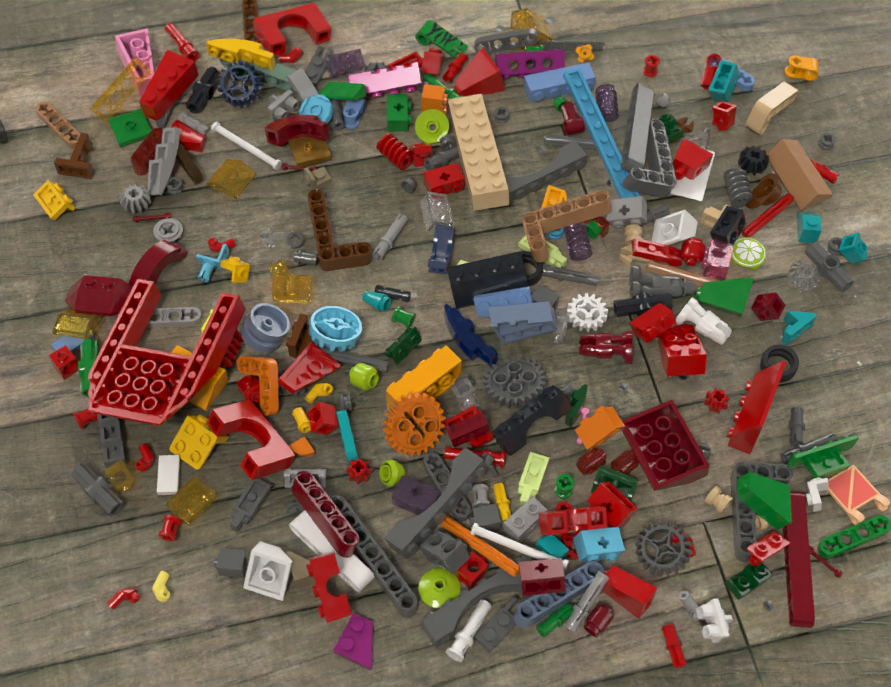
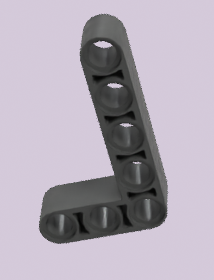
M652 119L649 124L646 147L650 170L632 168L622 184L627 190L632 192L666 197L675 187L676 177L665 126L659 119Z
M739 462L732 471L730 482L731 497L733 498L734 554L740 562H748L751 555L750 552L743 551L741 547L747 548L757 542L755 512L738 499L737 479L742 477L738 473L740 472L744 475L749 472L762 474L767 478L789 484L793 477V470L788 465ZM739 509L745 510L747 514L742 513ZM740 528H745L749 533L743 532Z

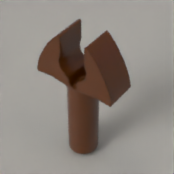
M688 117L678 119L677 125L683 130V133L687 132L691 135L694 121L684 126Z

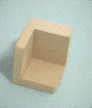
M725 204L721 211L713 207H706L700 223L713 228L728 205Z

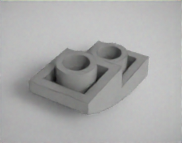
M302 68L287 75L293 90L297 91L302 103L308 97L311 98L318 94Z

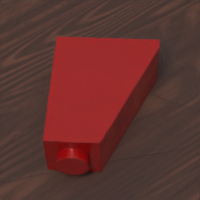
M614 565L609 571L605 569L603 574L610 579L601 591L636 618L640 619L652 604L657 588Z

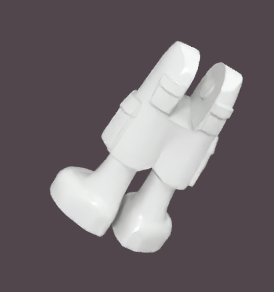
M693 297L676 318L677 325H681L685 321L693 322L696 324L695 331L720 345H723L732 333L727 323L720 320L710 310L705 311Z

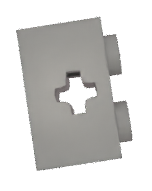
M642 196L611 200L612 211L607 214V222L612 227L622 228L624 225L647 223V201Z
M532 496L504 522L502 533L509 539L521 543L540 526L538 513L547 512L548 510Z

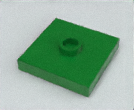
M142 109L108 119L120 148L153 137Z

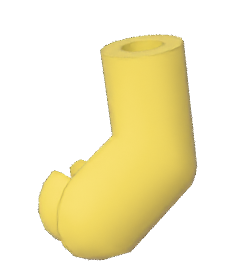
M160 571L152 587L156 599L161 602L167 601L170 597V591L165 586L170 575L164 571Z

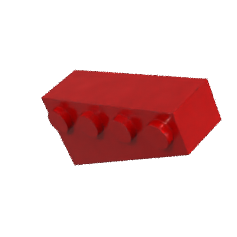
M167 49L139 101L144 116L157 122L199 76L194 61Z

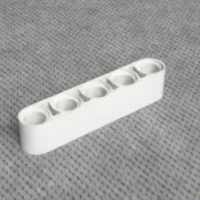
M305 510L289 523L290 529L318 556L329 552L335 553L340 571L338 575L355 591L360 593L375 578L371 570L354 554L349 558L339 556Z

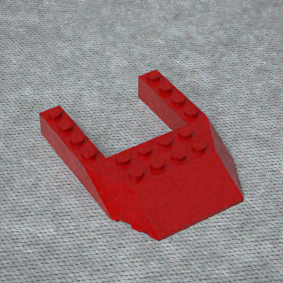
M137 279L88 373V380L90 381L88 411L90 413L156 426L163 425L217 373L246 310L240 296L221 293L192 356L136 347L162 296L154 281Z

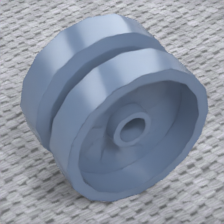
M261 303L255 305L242 325V338L253 350L262 353L273 352L280 346L283 338L289 331V318L284 311L272 304Z

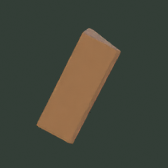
M781 139L766 154L769 156L768 162L788 193L794 196L793 201L800 211H804L833 196L829 187L797 140Z

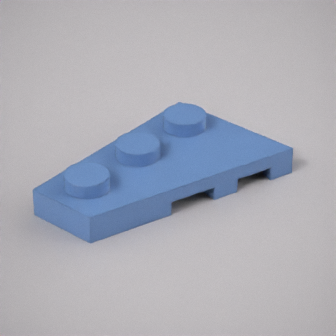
M530 286L474 296L477 316L490 317L489 307L533 303Z

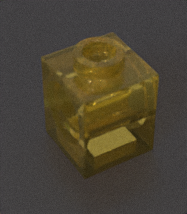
M123 460L103 471L115 492L118 490L121 493L132 487L131 483L135 481ZM115 473H124L126 477L125 482L117 483L114 480Z

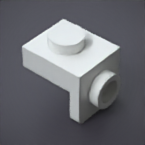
M814 478L807 482L808 493L805 494L807 505L812 506L813 512L821 511L822 509L819 491L828 489L829 482L827 478Z

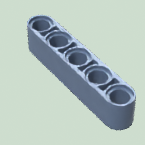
M590 561L566 575V592H559L563 597L557 596L555 593L538 594L522 602L514 615L515 624L520 628H528L583 594L596 576L597 571L603 573L602 565L599 562ZM572 582H576L579 586L573 585ZM538 602L544 603L546 607L540 606ZM521 613L528 614L529 618L523 617Z

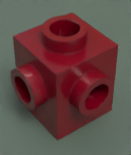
M775 292L757 295L751 309L760 321L775 320L780 318L786 305Z

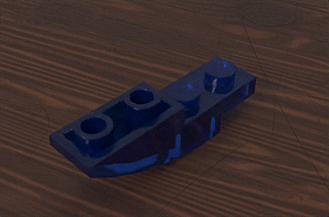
M448 304L444 305L446 326L461 351L472 361L479 357L491 368L492 364H497V351L492 346L485 344L480 336L474 335L475 326L473 322L460 315L456 308Z

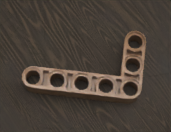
M600 190L526 213L522 217V222L534 261L540 263L549 258L544 233L610 213L612 211V203L609 193L605 190Z

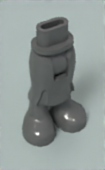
M631 266L629 277V294L631 298L638 293H648L649 295L669 293L671 297L686 296V294L694 295V281H687L686 278L682 279L679 276L643 275L639 266Z

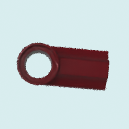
M571 101L565 102L561 106V113L564 119L566 135L584 133V120L582 117H579L576 105Z

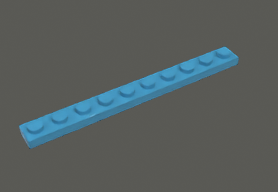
M578 68L564 72L563 77L619 198L639 197L638 192L629 191L622 184L629 172L621 169L622 156L581 69Z

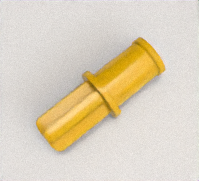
M497 483L493 485L496 499L494 504H497L501 524H504L511 516L510 500H507L503 483Z

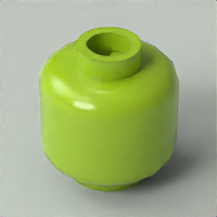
M365 363L356 364L349 372L350 383L354 387L365 391L374 388L379 381L377 370Z

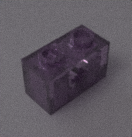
M402 476L392 494V504L419 515L439 499L440 491L432 485L426 486L419 483L413 477Z

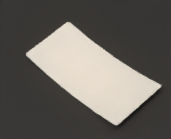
M709 151L713 153L710 166L694 180L686 177L682 180L676 179V185L671 190V194L702 201L715 152Z

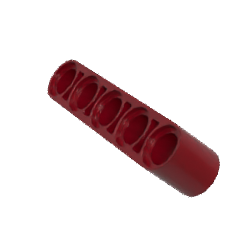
M305 470L298 471L291 488L293 495L337 554L343 558L353 556L359 541L358 534L314 476Z

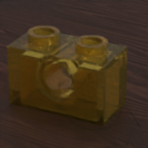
M273 274L271 288L273 302L311 303V275Z

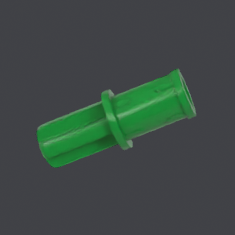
M566 603L555 613H550V617L536 626L538 633L545 638L557 627H562V623L573 612V606Z

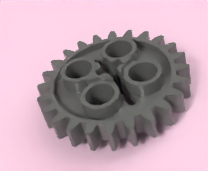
M513 356L512 360L506 357L505 362L498 360V366L492 364V369H487L488 374L484 375L485 380L483 383L488 399H493L494 404L499 402L500 407L507 404V409L511 405H514L515 409L520 404L525 407V403L543 393L547 384V376L545 370H542V365L537 366V361L531 363V358L524 361L523 356L519 360H516L515 356Z

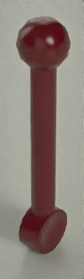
M287 163L281 165L284 171L288 169L304 170V168H307H297V166H291ZM316 166L308 167L311 172L318 169Z
M167 212L164 215L134 216L133 221L137 223L140 220L171 218V214Z
M809 546L810 555H813L834 572L835 577L839 578L842 576L841 570L835 569L815 553L812 546Z

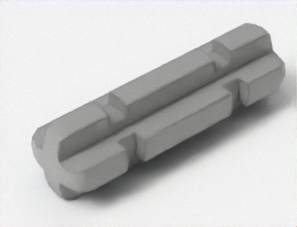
M185 112L178 116L181 122L201 134L206 135L208 133L207 125L201 124L200 121Z

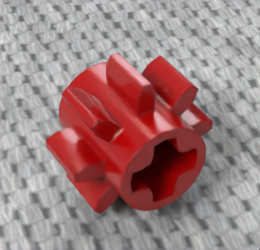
M714 388L712 393L707 392V399L704 405H708L709 412L713 411L719 414L721 409L727 410V403L730 397H726L725 390L721 391Z
M361 458L354 462L351 460V467L346 468V473L350 474L349 481L354 480L357 482V485L363 481L368 482L367 475H372L371 469L368 468L369 462H363Z

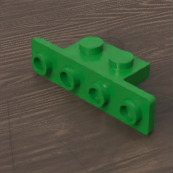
M857 435L851 437L844 436L838 441H829L820 447L813 446L804 452L797 451L790 456L791 459L787 465L794 468L804 464L813 478H824L845 471L849 468L850 464L841 452L853 448L859 437Z

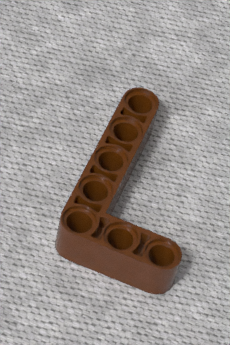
M319 189L311 190L308 193V204L320 268L324 271H334L369 265L372 261V247L368 242L333 245L324 194Z

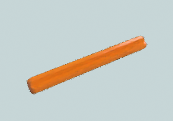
M446 515L445 520L440 524L443 528L513 577L520 573L517 563L478 536L471 535V531Z

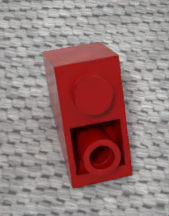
M429 48V51H424L421 72L440 74L445 53H441V49Z

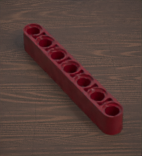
M790 491L792 523L783 527V538L790 542V545L784 548L789 625L791 627L813 628L815 612L806 498L804 492Z

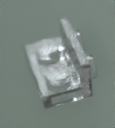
M427 192L420 201L426 230L431 231L434 225L452 226L454 222L447 194Z

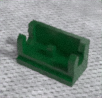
M600 465L591 493L601 483L609 481L631 501L639 480Z

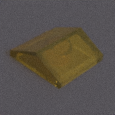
M226 159L209 179L207 185L237 199L256 176V172L241 160Z
M68 308L58 313L52 333L53 335L88 339L104 315L75 313L71 308Z

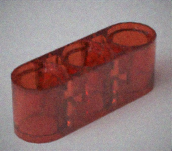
M157 127L152 129L131 156V163L135 174L141 176L149 172V160H155L156 144H162L163 128Z

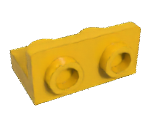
M47 180L33 195L48 216L56 220L67 208L74 211L76 208L72 204L73 200L63 192L64 188L57 182L53 183Z

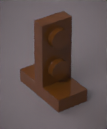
M88 133L80 134L70 160L55 159L54 165L58 174L85 179L93 178L94 172L91 163L86 162L88 152L92 150V141H90Z

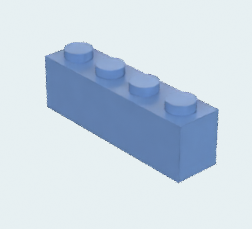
M584 63L524 76L523 88L529 102L571 94L563 74L566 71L578 68L581 69L590 90L594 89L596 77L590 64Z

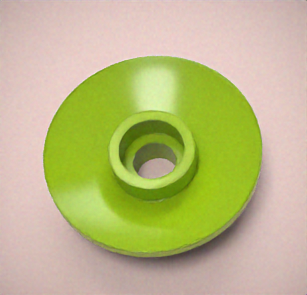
M425 110L416 119V134L426 143H438L442 136L448 134L449 120L440 110ZM436 125L435 130H430V127Z
M442 568L432 569L426 572L420 579L418 586L420 598L429 607L441 609V606L446 601H454L459 597L460 582L455 574H451ZM442 583L443 587L437 588L436 584Z

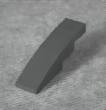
M97 414L105 467L109 468L126 464L120 418Z

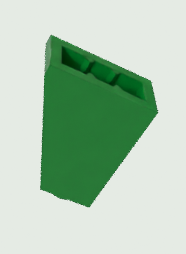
M754 278L706 282L703 288H698L696 298L699 299V305L741 317Z
M752 472L737 479L738 499L766 520L772 527L779 530L792 523L790 485Z

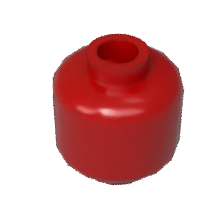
M688 238L682 243L680 258L686 262V265L696 266L704 260L705 244L702 243L701 239Z

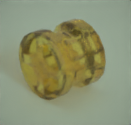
M283 259L278 260L275 264H268L269 271L275 281L280 280L283 276L287 277L290 275Z

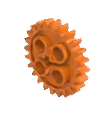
M417 391L415 395L408 392V398L401 395L400 402L394 400L396 406H389L391 413L384 414L388 417V420L382 422L387 426L382 431L387 434L384 438L389 441L388 445L392 448L394 447L396 452H400L404 456L408 454L413 457L414 452L420 456L421 450L428 453V446L435 448L433 442H440L437 436L444 434L440 431V428L445 427L441 423V421L446 419V417L441 415L444 412L440 408L441 404L435 401V398L432 396L429 397L426 393L421 395ZM419 407L417 413L414 414V410ZM405 412H407L408 416L414 420L415 425L422 430V432L424 433L423 437L420 434V432L414 428V424L404 415ZM404 420L403 425L399 427L400 422ZM415 435L414 439L410 441V438Z

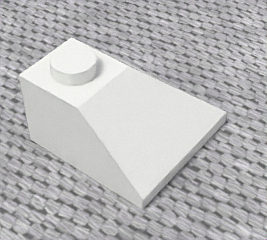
M686 210L656 219L652 242L670 245L694 237L698 221Z
M260 541L251 551L243 588L283 601L293 561L281 548Z

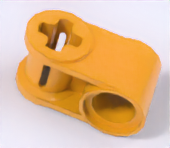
M793 55L789 58V65L784 71L785 75L789 78L812 81L819 76L818 60Z

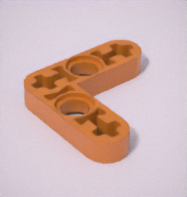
M253 355L239 356L237 359L238 371L244 374L259 376L260 409L262 414L265 416L276 415L279 403L278 366L275 359Z

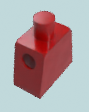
M683 139L673 160L676 179L682 180L686 177L694 180L710 166L713 153Z

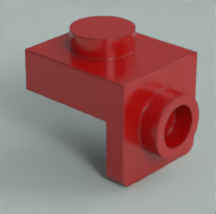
M254 375L245 376L240 381L235 382L245 400L250 399L254 405L260 403V382Z

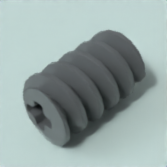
M735 168L727 170L724 173L731 206L741 208L753 199L747 172L743 169Z

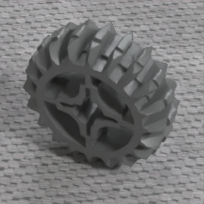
M657 520V527L649 523L651 530L648 531L646 528H643L642 531L646 535L638 534L637 537L642 542L635 543L636 547L641 548L635 551L636 555H643L638 559L639 563L645 562L643 565L645 570L651 566L650 574L652 575L657 569L659 577H662L663 571H666L667 577H670V570L672 569L675 574H678L679 572L676 567L679 566L684 570L685 565L682 561L690 562V559L685 555H692V550L686 549L692 546V542L686 541L689 535H682L684 532L683 527L676 530L677 523L675 522L669 527V520H665L664 526H662L660 520ZM667 533L661 540L651 539L656 534ZM673 536L677 537L681 543L680 552L671 547ZM666 544L668 551L661 553L658 546ZM647 545L652 546L656 550L654 561L647 556ZM666 557L676 558L669 564H660Z

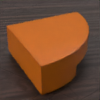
M305 437L289 445V448L295 455L305 457L315 455L314 449Z

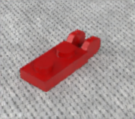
M634 238L632 241V256L668 263L669 266L674 267L681 266L682 258H680L681 250L678 248Z

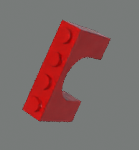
M315 3L254 18V33L265 50L274 53V56L286 52V40L280 32L285 27L294 26L304 29L315 44L331 41L332 28Z
M250 399L213 409L206 422L217 437L234 432H243L253 436L260 442L262 448L247 452L240 465L251 480L288 469L295 457L294 452Z

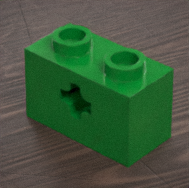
M387 94V132H408V125H411V114H408V111H411V101H408L407 94Z

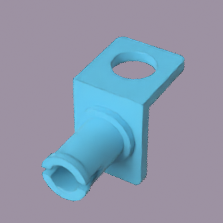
M223 244L218 259L199 254L196 255L199 264L203 265L197 277L200 281L204 282L205 279V282H209L214 268L223 270L220 267L221 260L227 259L230 252L227 244Z

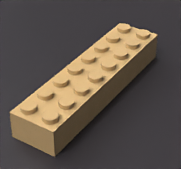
M482 94L448 99L449 117L473 211L509 205V189Z

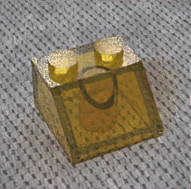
M528 8L511 12L510 26L513 31L533 28L538 32V41L532 46L538 45L539 40L553 41L542 16Z

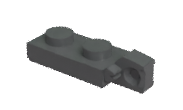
M260 479L250 481L232 508L231 530L239 532L244 523L248 524L272 489L270 484Z

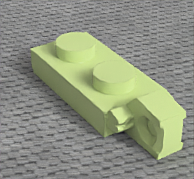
M525 235L518 243V247L531 252ZM546 241L549 258L544 262L551 266L554 264L558 268H561V266L565 267L567 265V258L562 256L558 247Z
M530 452L518 485V493L522 494L520 506H523L530 497L533 496L535 498L538 494L549 457Z

